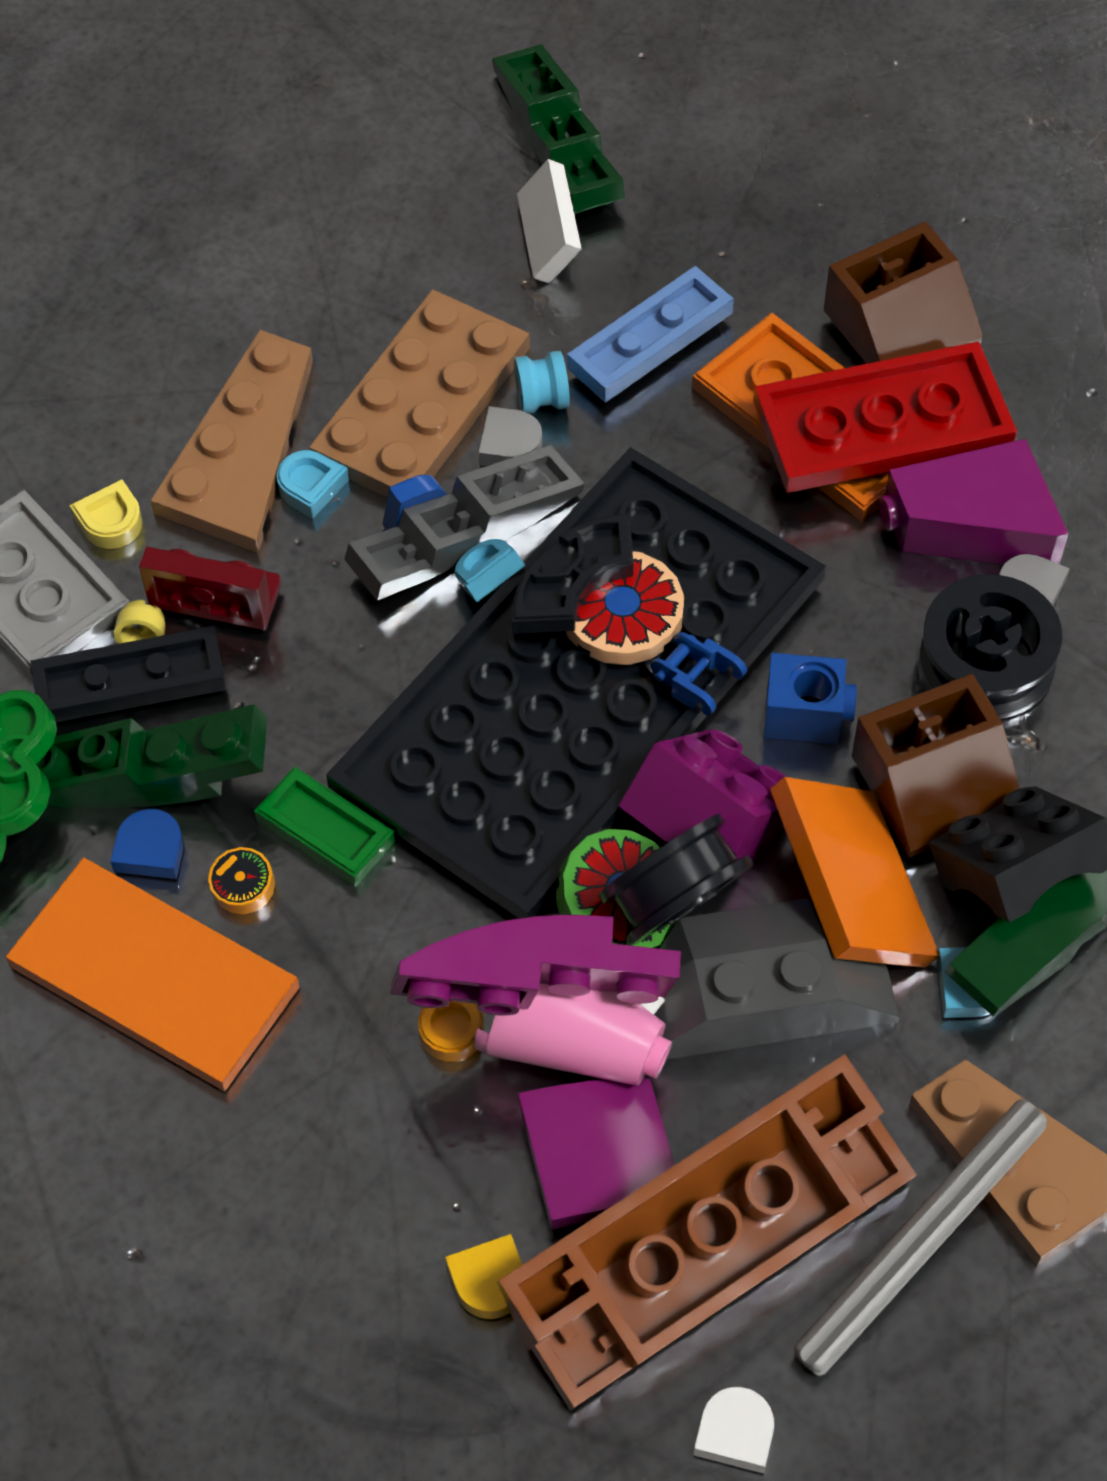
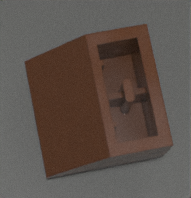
M926 221L829 265L823 311L866 364L977 341L980 344L982 343L983 333L959 261Z
M973 673L858 717L851 756L868 787L874 792L881 810L909 858L930 850L928 842L948 832L950 825L958 819L970 815H981L1002 804L1007 794L1020 789L1004 725Z

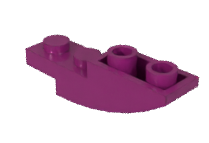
M575 914L514 919L463 931L430 944L399 962L392 978L390 995L408 996V1003L423 1008L446 1007L450 1004V1001L477 1004V1009L480 1012L498 1016L517 1014L519 1008L528 1009L540 990V983L548 984L550 992L563 996H582L588 994L590 989L617 992V998L624 1002L652 1003L657 1001L658 997H665L679 980L681 951L612 944L614 917Z

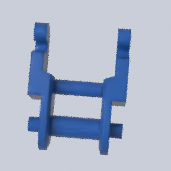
M678 632L673 638L676 648L665 661L659 658L654 659L650 664L651 670L658 681H663L672 687V697L691 709H694L698 703H701L703 714L710 716L716 709L715 701L707 692L692 684V682L705 667L709 670L716 668L725 673L731 666L733 668L732 675L738 680L742 679L746 674L747 667L737 655L708 638L702 643L693 635ZM686 656L697 662L688 674L676 668Z

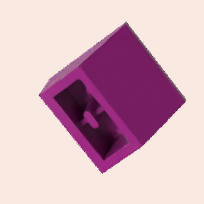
M715 729L654 743L620 802L619 807L667 843L704 820L720 813L726 821L720 832L738 858L749 855L754 862L785 829L770 788L787 776L770 766H759L741 753L743 746L732 736Z

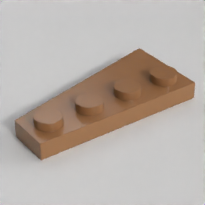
M259 330L150 500L154 515L259 554L264 537L263 526L267 512L271 513L276 495L277 470L280 463L287 456L289 449L288 438L293 421L297 420L313 364L310 347Z

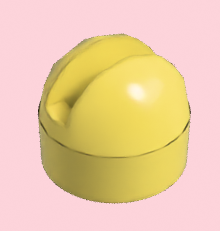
M140 599L126 604L121 608L116 619L114 629L116 642L120 644L164 635L165 617L161 609L156 605H147L145 600ZM133 624H139V625H141V628H140V629H137V628L133 627L132 625H133Z

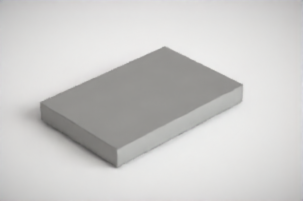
M23 490L0 505V644L33 679L30 660L77 652L115 626L121 608L130 601L35 500Z

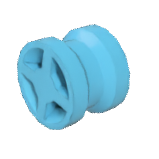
M560 350L548 352L544 359L531 360L527 356L514 357L515 382L521 411L534 414L539 407L552 405L557 410L569 408L568 378L564 358Z

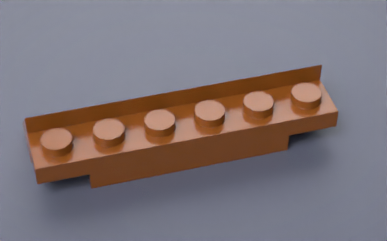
M846 1054L831 1062L497 1282L527 1351L532 1349L570 1410L917 1176L878 1117L884 1113V1110Z

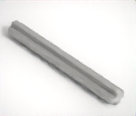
M1024 1099L1017 1100L795 1344L794 1352L804 1366L816 1375L821 1376L835 1364L1045 1131L1047 1119L1038 1108Z

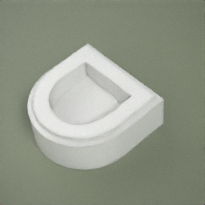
M730 1387L716 1393L704 1408L693 1455L764 1474L774 1432V1417L769 1404L755 1391L743 1387Z

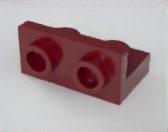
M146 546L139 564L148 605H156L161 610L265 631L281 588L280 575L277 573L255 568L243 561L232 560L222 562L197 557L191 552L182 549H170L167 551Z

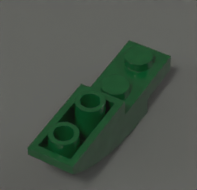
M255 704L147 730L132 718L55 736L51 748L36 764L49 782L50 796L47 806L133 808L184 803L221 796L222 781L263 772L268 716Z

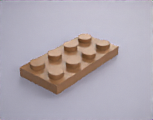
M432 289L313 441L309 450L318 452L347 467L349 480L388 498L389 488L395 484L418 475H431L435 477L514 371V357L525 356L529 351L530 333Z

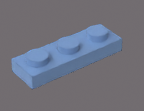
M694 266L567 354V369L606 403L733 314L734 298L697 266Z

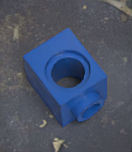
M771 653L763 738L838 745L842 721L854 722L857 684L845 683L847 659ZM810 696L818 698L821 701L807 702L801 698Z

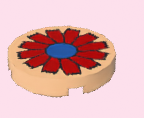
M633 552V576L610 581L592 592L578 611L575 631H566L567 637L577 647L579 643L582 648L590 651V657L603 663L631 665L651 660L663 652L664 646L682 628L684 594L678 578L663 562L644 553Z

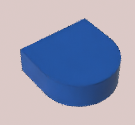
M418 475L395 484L389 488L382 525L386 530L397 527L403 509L447 494L431 475Z
M158 809L140 810L127 817L117 832L110 861L113 872L177 879L184 848L182 834L177 821L167 812Z

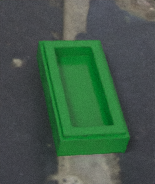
M295 766L254 811L256 822L354 887L361 883L395 843V834L392 829Z

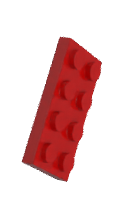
M979 341L754 386L753 402L786 493L887 473L890 469L1013 442L1016 440L1018 432Z

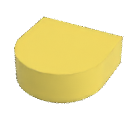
M122 479L69 505L73 519L88 541L103 549H117L130 544L137 538L142 529V516L139 504Z

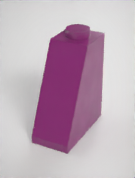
M1026 439L890 469L885 495L879 497V512L882 523L887 531L894 530L902 552L1004 565L1015 556L1024 554L1037 555L1057 564L1061 562L1068 531Z

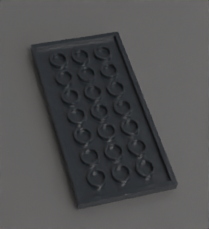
M631 447L523 562L525 567L503 583L326 774L328 788L392 829L402 839L519 919L535 917L556 893V889L559 887L560 873L558 872L563 859L587 836L611 829L625 811L619 807V804L654 743L692 734L706 718V715L701 711L703 707L701 703H698L694 709H691L671 696L672 687L663 681H658L651 670L650 664L654 659L659 658L665 661L676 648L673 638L664 646V651L653 659L631 665L603 663L590 657V651L582 648L579 643L577 647L567 637L566 631L512 634V607L519 581L531 561H537L544 552L559 541L561 534L571 528L597 518L630 513L633 552H641L663 562L678 578L684 594L683 619L680 632L693 635L702 643L708 638L737 655L745 663L747 669L820 585L825 576L826 565ZM686 656L676 668L688 674L697 662ZM731 666L725 673L716 668L709 670L705 667L692 684L707 692L717 705L738 679L732 675L733 668Z

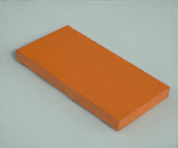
M770 313L692 375V389L771 450L753 402L754 386L843 369L844 367L774 313ZM889 472L823 485L817 488L860 522H863L879 508V497L885 495Z
M85 857L81 859L6 955V960L12 969L224 1092L300 988L298 977Z

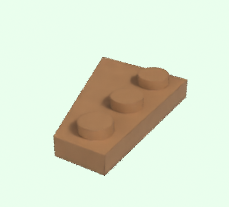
M965 1059L913 1093L909 1105L958 1166L1017 1100L1024 1098ZM1042 1110L1040 1111L1047 1119L1045 1131L983 1198L1036 1266L1107 1219V1154Z

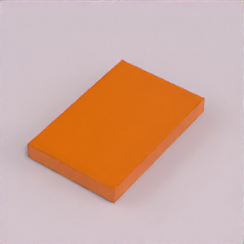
M791 777L782 778L770 788L771 795L834 958L921 968L927 967L938 959V949L874 792Z

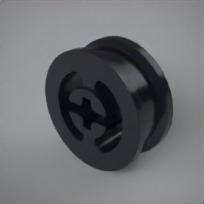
M985 574L970 576L956 581L935 597L925 617L923 639L919 654L920 669L924 681L931 690L973 673L1000 719L1021 714L1036 705L1045 696L1052 684L1056 670V661L1062 645V627L1059 616L1050 601L1042 593L1018 579L1003 575ZM956 637L962 640L960 658L951 649L948 639ZM1021 637L1028 644L1032 655L1023 656L1018 652Z
M720 813L704 820L663 845L610 883L598 894L603 904L615 902L631 926L632 930L626 936L631 946L638 944L667 925L681 919L708 901L722 888L754 865L749 855L738 858L720 832L726 823Z

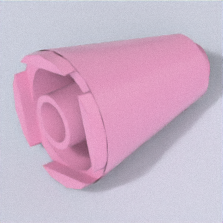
M540 983V990L528 1009L519 1008V1012L514 1015H495L490 1033L477 1028L475 1049L492 1057L639 1086L645 1075L655 1079L659 1076L669 1055L672 1041L662 1037L666 1026L662 1020L638 1003L619 1000L617 992L590 989V992L586 995L563 996L550 992L548 984Z

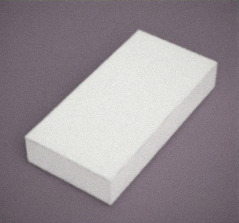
M547 159L519 190L517 199L533 278L550 283L582 249L564 165Z

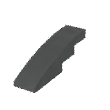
M549 445L458 475L452 493L403 509L397 527L349 542L344 560L374 598L380 600L430 580L456 567L459 559L469 549L489 539H502L505 541L580 494L585 483L554 447Z

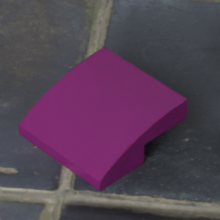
M605 1079L569 1083L518 1093L519 1107L551 1230L592 1220L675 1165L650 1079H643L639 1086Z

